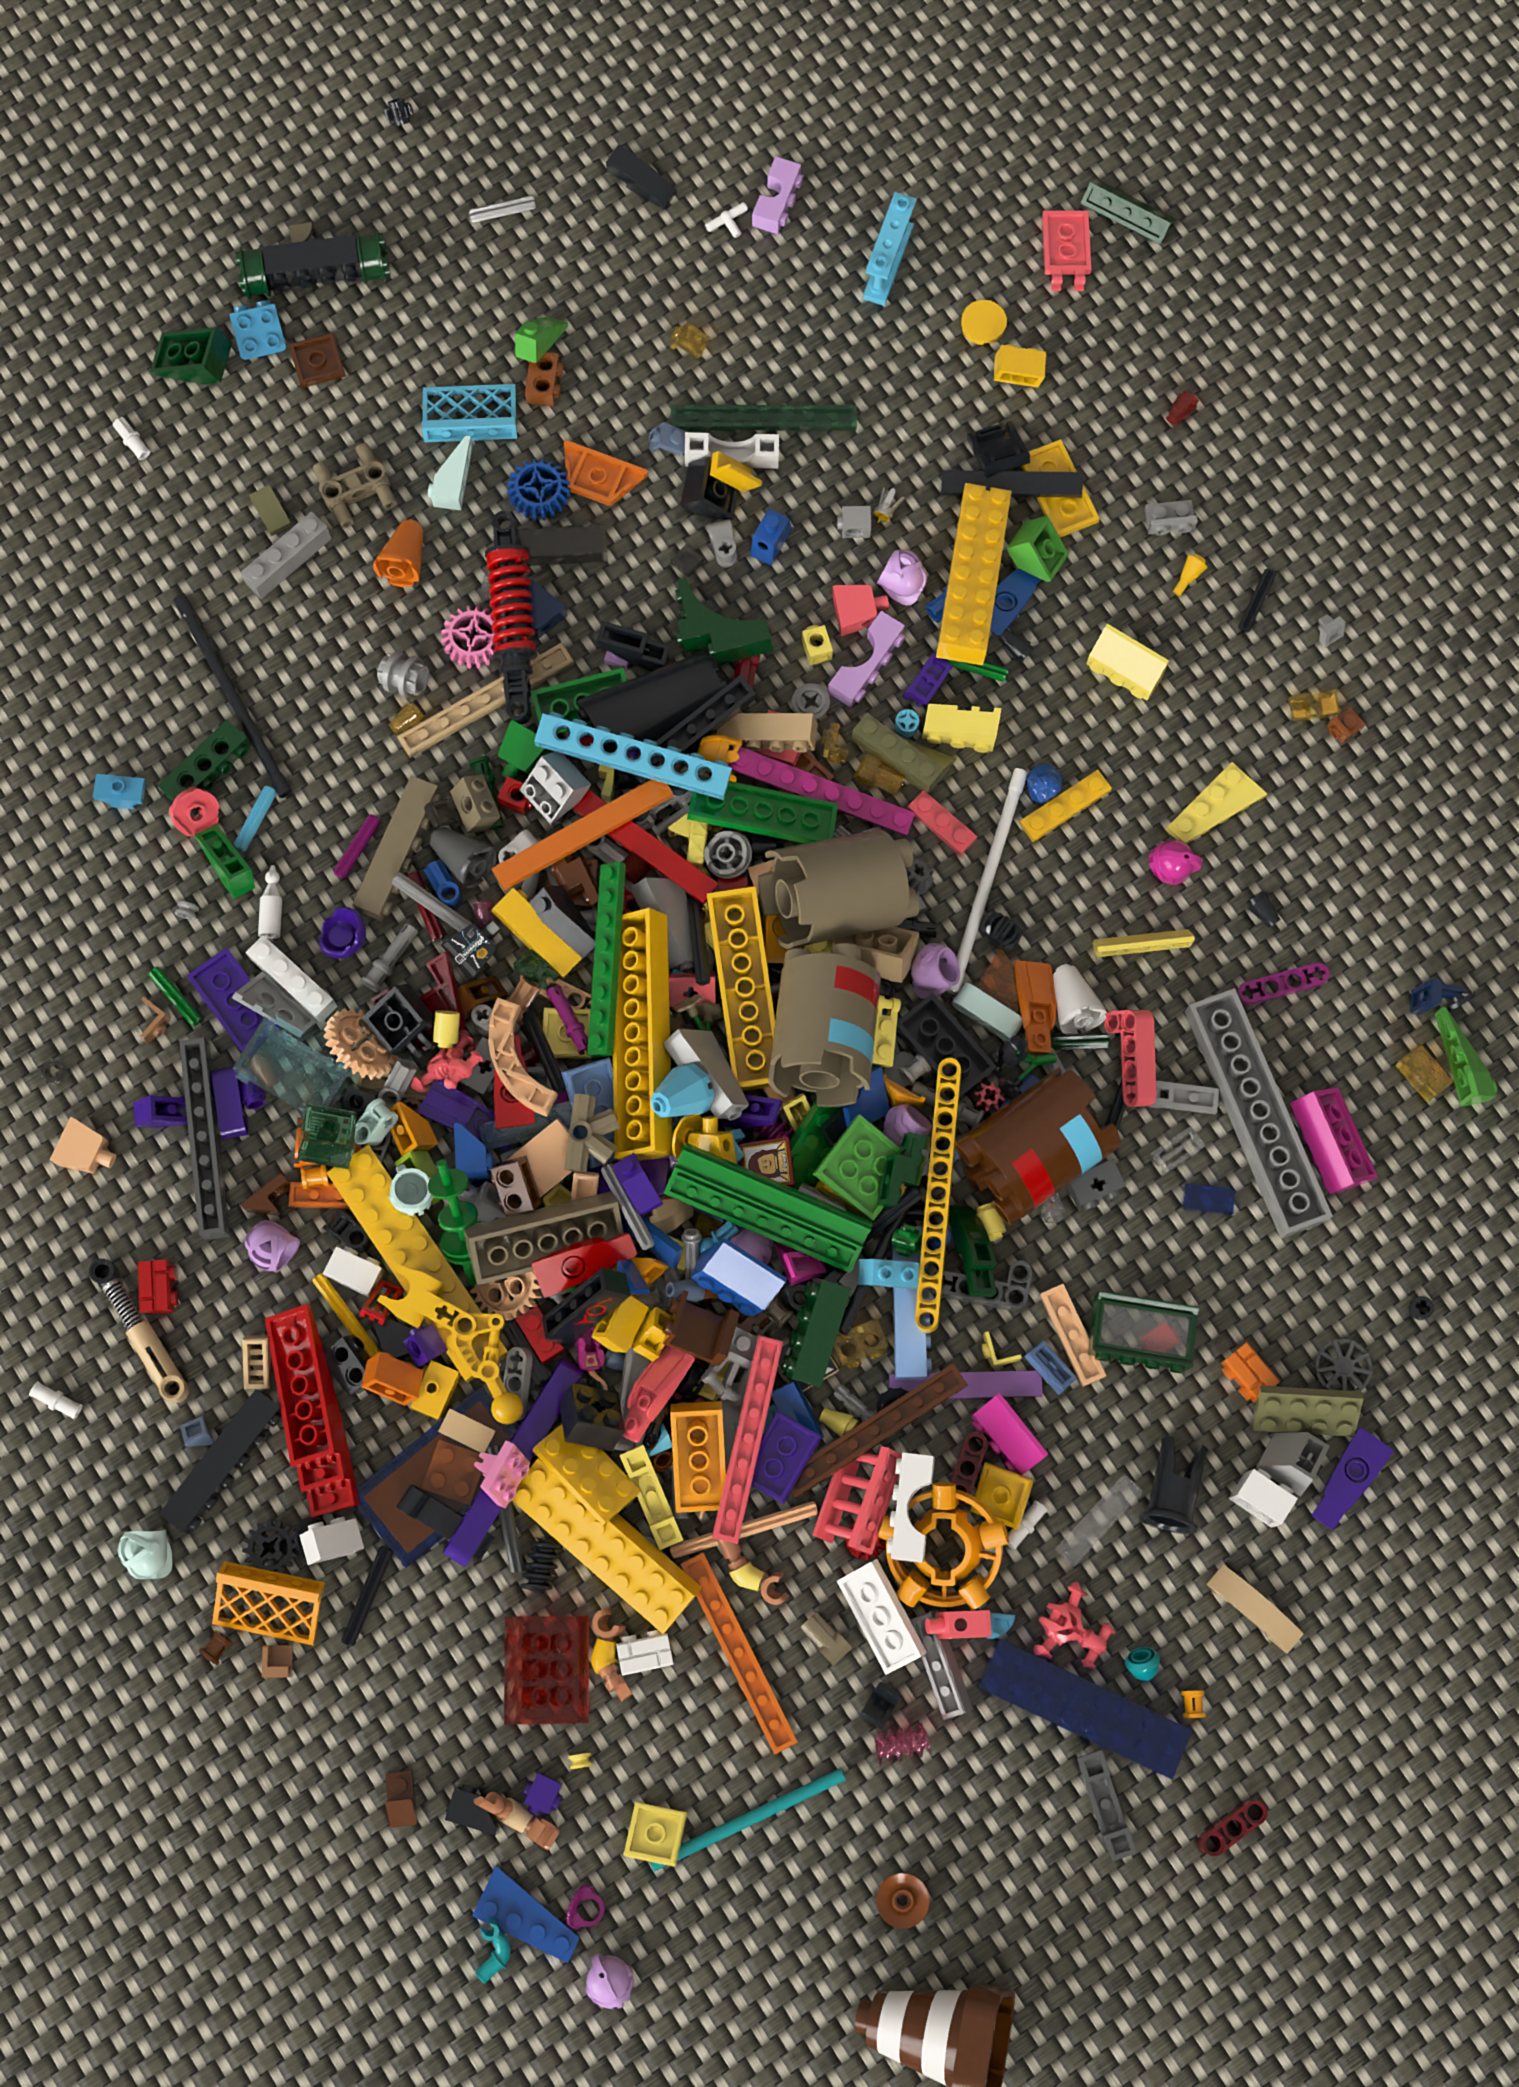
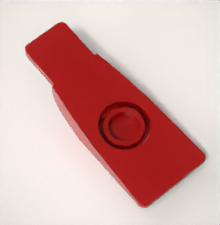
M514 1035L517 1057L528 1074L525 1060L522 1056L520 1036ZM495 1070L494 1108L496 1128L502 1129L534 1124L536 1122L535 1112L523 1105L506 1089Z
M624 1233L608 1240L595 1237L578 1241L533 1261L531 1266L542 1294L546 1298L588 1280L601 1268L609 1269L614 1264H617L619 1260L635 1257L637 1252L630 1234Z

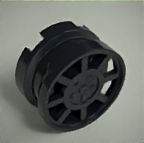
M693 1362L675 1392L685 1398L696 1396L705 1384L702 1380L697 1384L698 1380L706 1372L704 1367Z

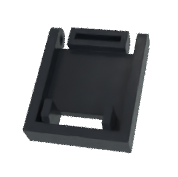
M1012 421L1006 423L1008 430L1006 433L1001 423L976 431L977 441L973 433L967 434L968 443L986 476L1030 463V454Z

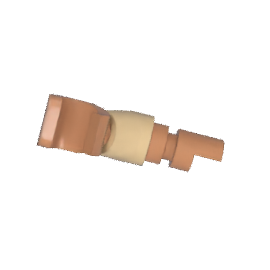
M490 1792L485 1798L480 1796L474 1799L475 1805L497 1816L498 1821L521 1833L527 1831L525 1836L546 1850L551 1848L559 1835L560 1830L558 1827L540 1816H536L534 1820L532 1812L510 1797L504 1798L496 1792Z

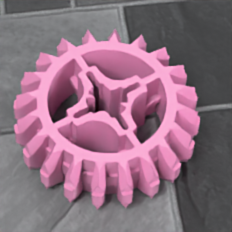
M467 605L466 612H462L458 608V616L450 614L451 622L445 621L444 626L446 629H443L441 632L444 637L441 640L442 645L446 646L444 648L447 655L450 654L451 661L458 660L457 662L460 667L465 662L469 669H471L473 664H476L477 668L480 669L482 662L489 666V659H492L493 651L496 648L492 642L495 634H489L487 631L481 630L479 624H483L492 631L491 626L494 621L491 619V615H489V609L486 607L481 612L480 606L477 605L475 610L471 611L470 606ZM475 630H476V634H477V635L474 637V639L472 640V644H471V640H470V639L473 638V635H475ZM455 641L466 644L468 651L459 648Z

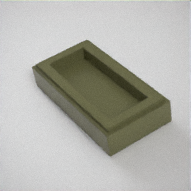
M270 485L249 495L271 536L292 526Z

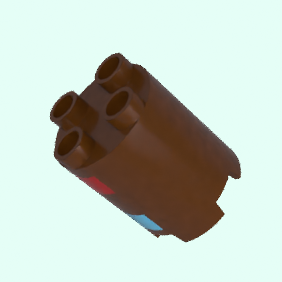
M1058 1067L954 1143L957 1152L967 1164L963 1168L965 1176L980 1193L986 1188H990L997 1197L992 1201V1204L1000 1217L1009 1226L1020 1218L1025 1217L1121 1146L1119 1133L1113 1123L1102 1129L1099 1128L1098 1121L1088 1106L1096 1098V1095L1071 1069L1061 1074L1062 1070Z

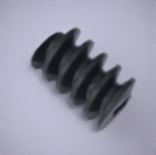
M535 1537L539 1541L530 1543V1546L536 1552L527 1554L533 1562L525 1563V1567L531 1572L522 1574V1577L528 1583H521L519 1587L546 1594L544 1590H552L553 1588L552 1585L547 1583V1580H552L556 1577L549 1570L558 1569V1566L552 1560L560 1559L561 1557L555 1552V1549H562L563 1545Z

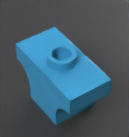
M96 774L92 797L94 800L106 802L114 808L135 809L136 804H143L146 780L144 778Z

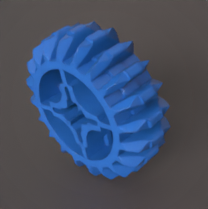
M534 458L532 459V464L524 461V468L516 466V473H511V481L507 483L509 489L507 494L511 499V505L513 507L516 506L518 514L523 512L525 518L532 515L534 521H536L538 516H541L542 520L545 521L548 514L554 518V511L556 510L561 513L563 510L561 505L567 506V498L570 497V490L567 489L570 481L566 480V472H562L560 465L555 467L552 460L548 464H546L544 458L541 459L540 463H537ZM537 483H539L541 488V496H539L537 491Z

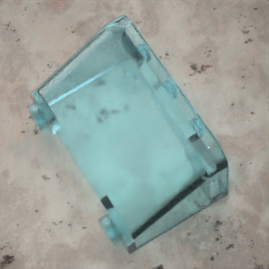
M264 1017L233 1067V1070L237 1073L235 1077L246 1084H249L251 1081L301 1110V1115L304 1118L306 1117L307 1109L327 1112L351 1076L352 1068L344 1069V1062L342 1061L340 1064L336 1063L335 1065V1059L328 1058L288 1035L287 1031L283 1029L280 1032V1029L275 1026V1022Z

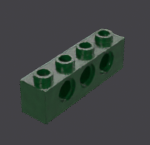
M226 719L157 786L161 793L172 803L181 792L190 788L184 787V784L190 780L194 781L191 787L209 791L214 786V781L221 775L227 774L232 764L238 758L241 759L248 753L251 745L247 737ZM221 748H229L225 754H218ZM205 764H211L210 769L201 771Z

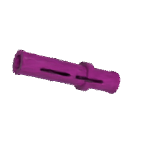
M556 985V991L554 987H551L546 993L566 1028L565 1033L567 1037L572 1039L579 1055L585 1054L584 1049L587 1054L588 1037L584 1032V1024L577 1019L561 986Z

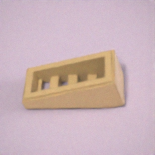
M268 1335L245 1336L242 1339L244 1389H269L271 1351ZM251 1344H262V1349H251ZM251 1355H263V1359H251ZM263 1365V1370H251V1366ZM262 1375H263V1379H264V1380H250L251 1376H262Z

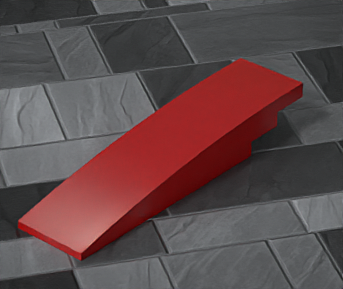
M310 1304L265 1318L291 1467H297L300 1490L307 1493L311 1518H319L360 1505L344 1426Z

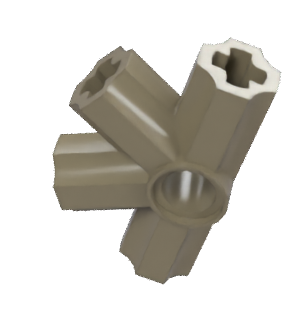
M574 1094L565 1170L587 1173L589 1154L605 1165L618 1148L603 1137L620 1129L615 1114L611 1108L594 1115L596 1096ZM576 1128H585L588 1131L587 1136L584 1139H576L573 1135Z

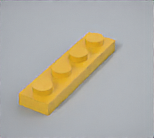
M1096 770L1020 820L1019 824L1031 841L1035 842L1111 792L1112 787L1100 771Z

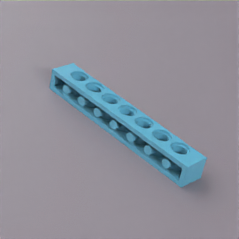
M549 712V715L542 714L534 740L535 745L538 747L724 800L732 773V768L728 767V763L724 761L714 760L713 763L704 760L705 757L700 754L691 753L690 756L681 753L680 749L672 746H667V749L658 747V743L644 739L643 742L634 740V736L620 732V735L610 733L611 730L606 727L596 726V728L587 726L585 721L573 719L571 722L563 719L564 716L558 713ZM567 729L570 731V736L567 739H559L557 737L558 731ZM584 736H591L594 739L590 746H583L580 743ZM607 743H615L618 746L617 750L613 753H607L604 750V746ZM630 750H639L641 756L637 760L629 759L627 754ZM661 756L665 762L662 766L655 767L651 764L652 758ZM678 763H685L688 766V770L680 774L674 770V767ZM701 770H708L712 776L709 780L704 781L698 777V773Z

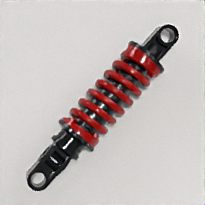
M499 511L494 515L492 521L494 547L485 550L487 569L490 571L488 575V582L491 584L489 594L492 596L489 601L490 607L493 609L490 615L494 621L491 629L495 634L492 642L496 647L493 651L492 659L501 663L499 675L504 677L503 688L506 699V712L513 721L521 725L526 724L532 717L529 676L533 674V667L530 661L538 656L536 643L528 640V638L535 635V630L527 627V625H531L534 622V618L531 615H526V613L533 610V605L525 602L532 598V592L524 590V588H528L531 585V580L522 577L530 573V567L526 565V562L529 561L530 549L519 545L518 524L512 514L508 511ZM504 521H511L508 528H500ZM523 706V714L514 716V710L517 707Z

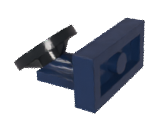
M1431 979L1411 990L1410 1014L1420 1015L1440 1005L1442 998L1450 999L1446 1007L1450 1012L1473 999L1477 994L1475 991L1471 993L1464 992V987L1442 984L1440 979Z

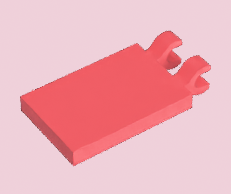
M1043 211L1045 275H1052L1051 290L1061 291L1062 275H1074V291H1084L1085 275L1091 274L1088 211Z

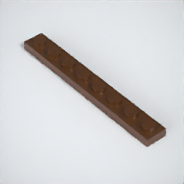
M952 1363L812 1455L791 1491L794 1497L798 1498L967 1387V1382L955 1364Z

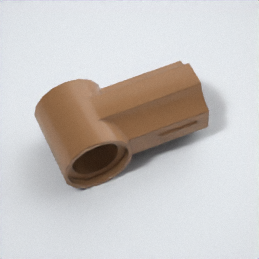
M526 977L521 978L511 997L506 999V1001L520 1005L521 1011L516 1021L520 1027L524 1024L522 1019L523 1012L529 1010L542 989L536 982Z

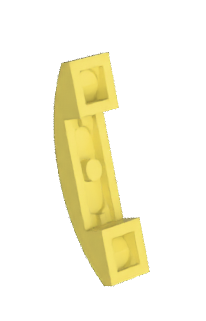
M644 1445L619 1454L629 1479L641 1490L637 1497L659 1550L683 1541Z

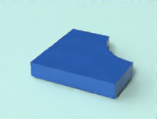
M875 1066L872 1068L870 1090H865L864 1086L859 1088L856 1103L843 1106L846 1127L850 1125L856 1115L860 1114L871 1123L886 1116L890 1110L882 1067Z

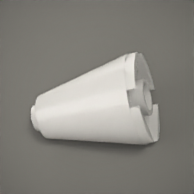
M1069 964L1059 966L1053 974L1059 1027L1062 1033L1076 1035L1079 1029L1085 1028L1087 1032L1096 1028L1105 1021L1106 1008L1075 966H1070Z

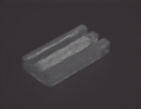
M1190 1126L1153 1151L1150 1156L1152 1159L1154 1158L1157 1166H1160L1162 1173L1165 1175L1202 1150L1205 1144ZM1188 1134L1192 1136L1191 1139H1189L1188 1141L1174 1149L1172 1152H1170L1163 1158H1160V1153H1162L1163 1151L1177 1143L1179 1140H1181ZM1194 1142L1197 1143L1196 1147L1166 1166V1161Z

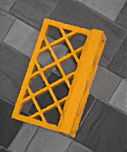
M224 1561L216 1576L218 1584L212 1624L308 1645L315 1643L325 1582ZM224 1584L234 1586L239 1593L230 1598L224 1591ZM252 1590L259 1591L264 1599L255 1604L248 1593ZM278 1595L285 1597L289 1602L282 1609L273 1600ZM241 1597L249 1605V1608L243 1612H240L233 1603ZM302 1601L314 1603V1607L311 1612L305 1614L298 1604ZM266 1602L275 1612L267 1618L258 1608ZM228 1606L235 1614V1617L232 1619L220 1617L221 1609ZM292 1607L300 1616L293 1623L284 1614V1612ZM253 1611L261 1622L251 1624L244 1616ZM279 1617L286 1627L282 1630L275 1629L270 1621ZM304 1622L310 1629L309 1636L300 1634L295 1626Z

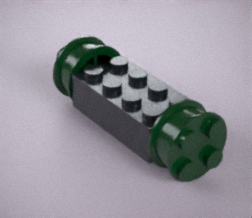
M376 230L375 234L360 235L359 232H356V238L355 235L264 247L261 244L258 249L244 250L243 247H240L239 251L235 252L237 266H240L241 274H238L240 288H243L244 296H247L248 299H252V295L267 294L268 297H271V287L278 291H286L294 286L309 288L317 283L332 285L336 281L341 280L355 282L358 278H363V282L366 285L369 280L383 279L384 282H387V278L391 277L386 256L388 255L386 241L384 240V234L379 233V230Z

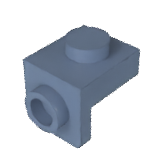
M663 422L651 430L649 434V450L654 452L661 448L680 456L685 451V432L687 431Z

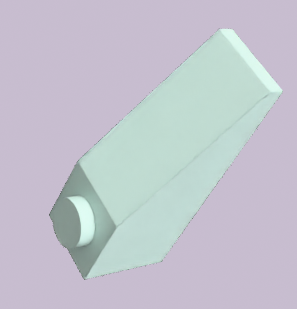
M470 436L463 438L435 474L433 484H429L428 497L431 498L433 507L461 510L473 448Z

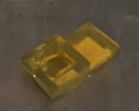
M1336 689L1312 695V692L1288 697L1293 721L1320 719L1341 714Z

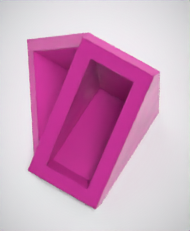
M773 1241L790 1287L827 1273L823 1261Z

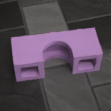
M775 156L768 173L767 188L775 190L779 194L775 197L759 196L752 213L753 227L775 234L779 233L781 226L785 227L788 219L787 210L789 207L792 208L795 202L796 194L794 192L796 188L800 189L804 175L801 174V164Z

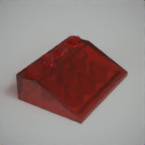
M589 1616L505 1617L504 1724L589 1723Z

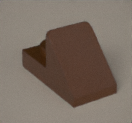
M280 1173L242 1202L241 1206L249 1213L282 1216L271 1200L283 1197L288 1192L287 1188L290 1187V1184Z
M413 1770L385 1774L387 1790L385 1805L390 1827L417 1825Z

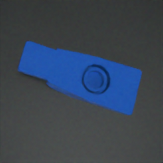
M1018 569L997 586L990 627L993 633L1001 636L1031 599L1037 584L1041 580L1040 578Z

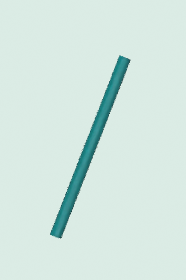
M841 1768L682 1843L677 1861L846 1781ZM650 1862L654 1872L668 1866Z

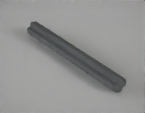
M499 1445L490 1446L487 1448V1454L498 1455L501 1447ZM509 1502L506 1509L502 1507L499 1516L510 1572L517 1573L524 1570L512 1503Z

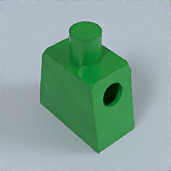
M511 720L498 752V757L507 763L501 776L515 779L519 771L530 775L541 756L550 754L552 750L536 746L534 742L536 733Z

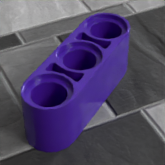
M233 1066L212 1070L214 1097L222 1139L248 1135L238 1067Z

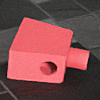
M835 585L832 588V598L840 636L870 627L877 617V611L889 609L887 595L874 597L870 585Z
M990 1610L936 1612L935 1618H927L925 1620V1630L927 1634H936L937 1639L992 1637Z

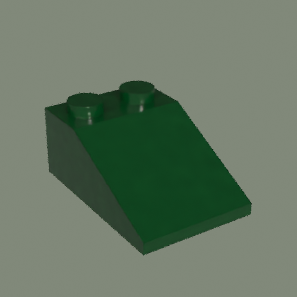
M217 327L161 333L150 373L155 376L197 384L221 383L232 342Z

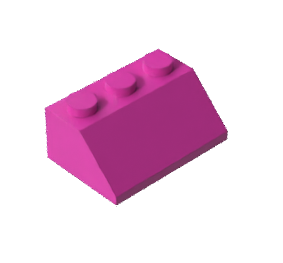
M1000 1393L972 1415L974 1420L972 1422L973 1427L978 1433H984L990 1440L988 1442L989 1447L996 1455L1000 1453L1006 1460L1004 1466L1007 1470L1023 1475L1048 1455Z

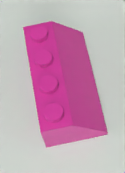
M1339 1087L1313 1091L1290 1103L1293 1109V1116L1301 1127L1303 1139L1311 1150L1313 1162L1318 1167L1322 1176V1183L1329 1194L1343 1192L1378 1178Z

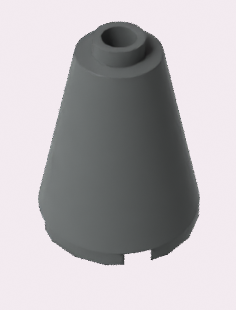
M447 827L437 828L430 835V846L465 887H476L484 881L481 877L485 872L490 874L492 871L491 868L496 863L497 852L493 850L494 848L491 845Z

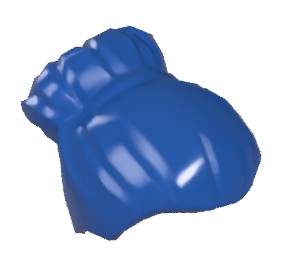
M1046 763L1034 766L1026 779L1031 799L1040 804H1046L1057 797L1063 783L1060 771L1051 764Z

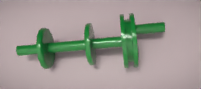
M441 1159L437 1162L439 1172L434 1174L428 1182L429 1193L435 1198L447 1199L449 1203L440 1211L438 1216L439 1226L446 1230L440 1239L443 1256L449 1262L462 1265L468 1285L474 1286L477 1282L469 1258L464 1230L472 1225L481 1223L477 1221L478 1210L472 1203L458 1200L457 1196L466 1190L469 1183L465 1172L459 1169H449L447 1161Z

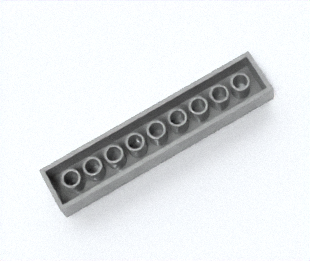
M1234 988L1190 1004L1185 1011L1186 1017L1216 1088H1219V1095L1280 1239L1327 1222L1333 1215L1236 989Z

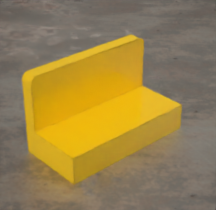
M720 451L712 453L711 476L741 492L762 486V480L751 475L752 469Z

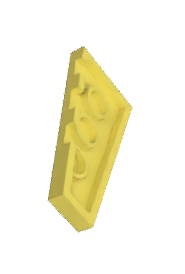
M1231 762L1166 830L1175 839L1188 844L1219 823L1225 822L1231 816L1245 810L1256 801L1265 798L1267 793Z

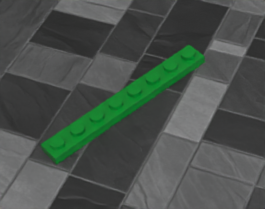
M622 862L602 864L600 866L587 1056L592 1058L613 1056L626 864Z

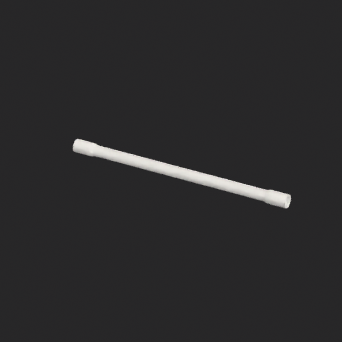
M1020 768L1014 769L1008 787V795L956 957L960 968V980L958 984L946 991L953 995H957L962 987L966 966L1015 809L1028 775L1027 771Z

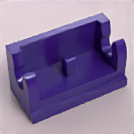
M933 653L921 667L902 697L906 700L914 699L917 702V707H921L923 704L927 705L953 666L942 658H937L936 654Z

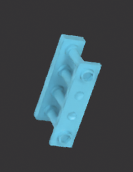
M894 192L865 271L866 274H870V278L863 294L864 300L885 306L913 230L914 223L909 222L916 204V198Z

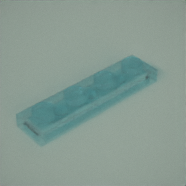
M570 1101L553 1105L547 1117L535 1112L536 1122L530 1125L497 1129L495 1121L480 1124L478 1128L483 1144L487 1150L532 1139L557 1118L561 1120L567 1129H570L572 1108Z

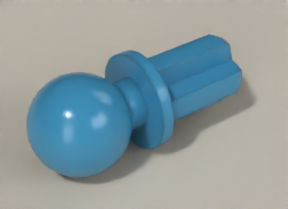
M728 1221L717 1231L712 1230V1238L706 1237L699 1242V1253L701 1254L725 1238L727 1240L731 1239L739 1232L738 1226Z

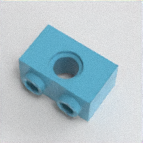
M859 1259L858 1285L918 1288L919 1263Z

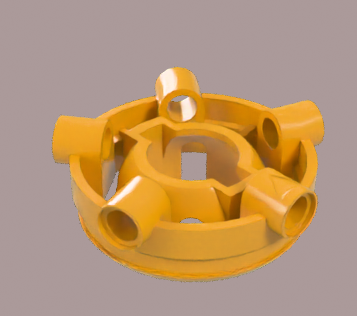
M936 1482L932 1484V1490L922 1492L910 1501L909 1510L919 1502L932 1498L933 1509L928 1510L921 1521L917 1520L914 1528L926 1536L928 1532L936 1528L937 1519H951V1529L961 1536L965 1544V1556L960 1565L951 1569V1572L940 1571L939 1568L931 1566L925 1558L924 1563L914 1562L924 1575L931 1578V1582H929L914 1569L909 1573L903 1561L891 1559V1554L887 1553L888 1538H893L894 1527H890V1516H885L878 1537L886 1540L887 1561L894 1578L900 1585L895 1593L903 1603L910 1607H915L918 1601L938 1607H954L967 1603L971 1611H973L991 1598L986 1590L999 1571L1003 1556V1545L1009 1544L1008 1532L1004 1522H997L992 1512L979 1499L969 1493L957 1490L955 1483ZM959 1499L975 1507L987 1521L982 1522L981 1525L977 1523L975 1526H972L967 1520L969 1513L957 1508ZM984 1548H985L986 1550H987V1549H991V1548H995V1553L990 1552V1551H984ZM982 1558L994 1560L991 1570L985 1577L978 1573L963 1583L958 1592H948L949 1586H954L957 1581L966 1578L973 1569L977 1568ZM931 1584L942 1586V1592L930 1589L929 1586Z

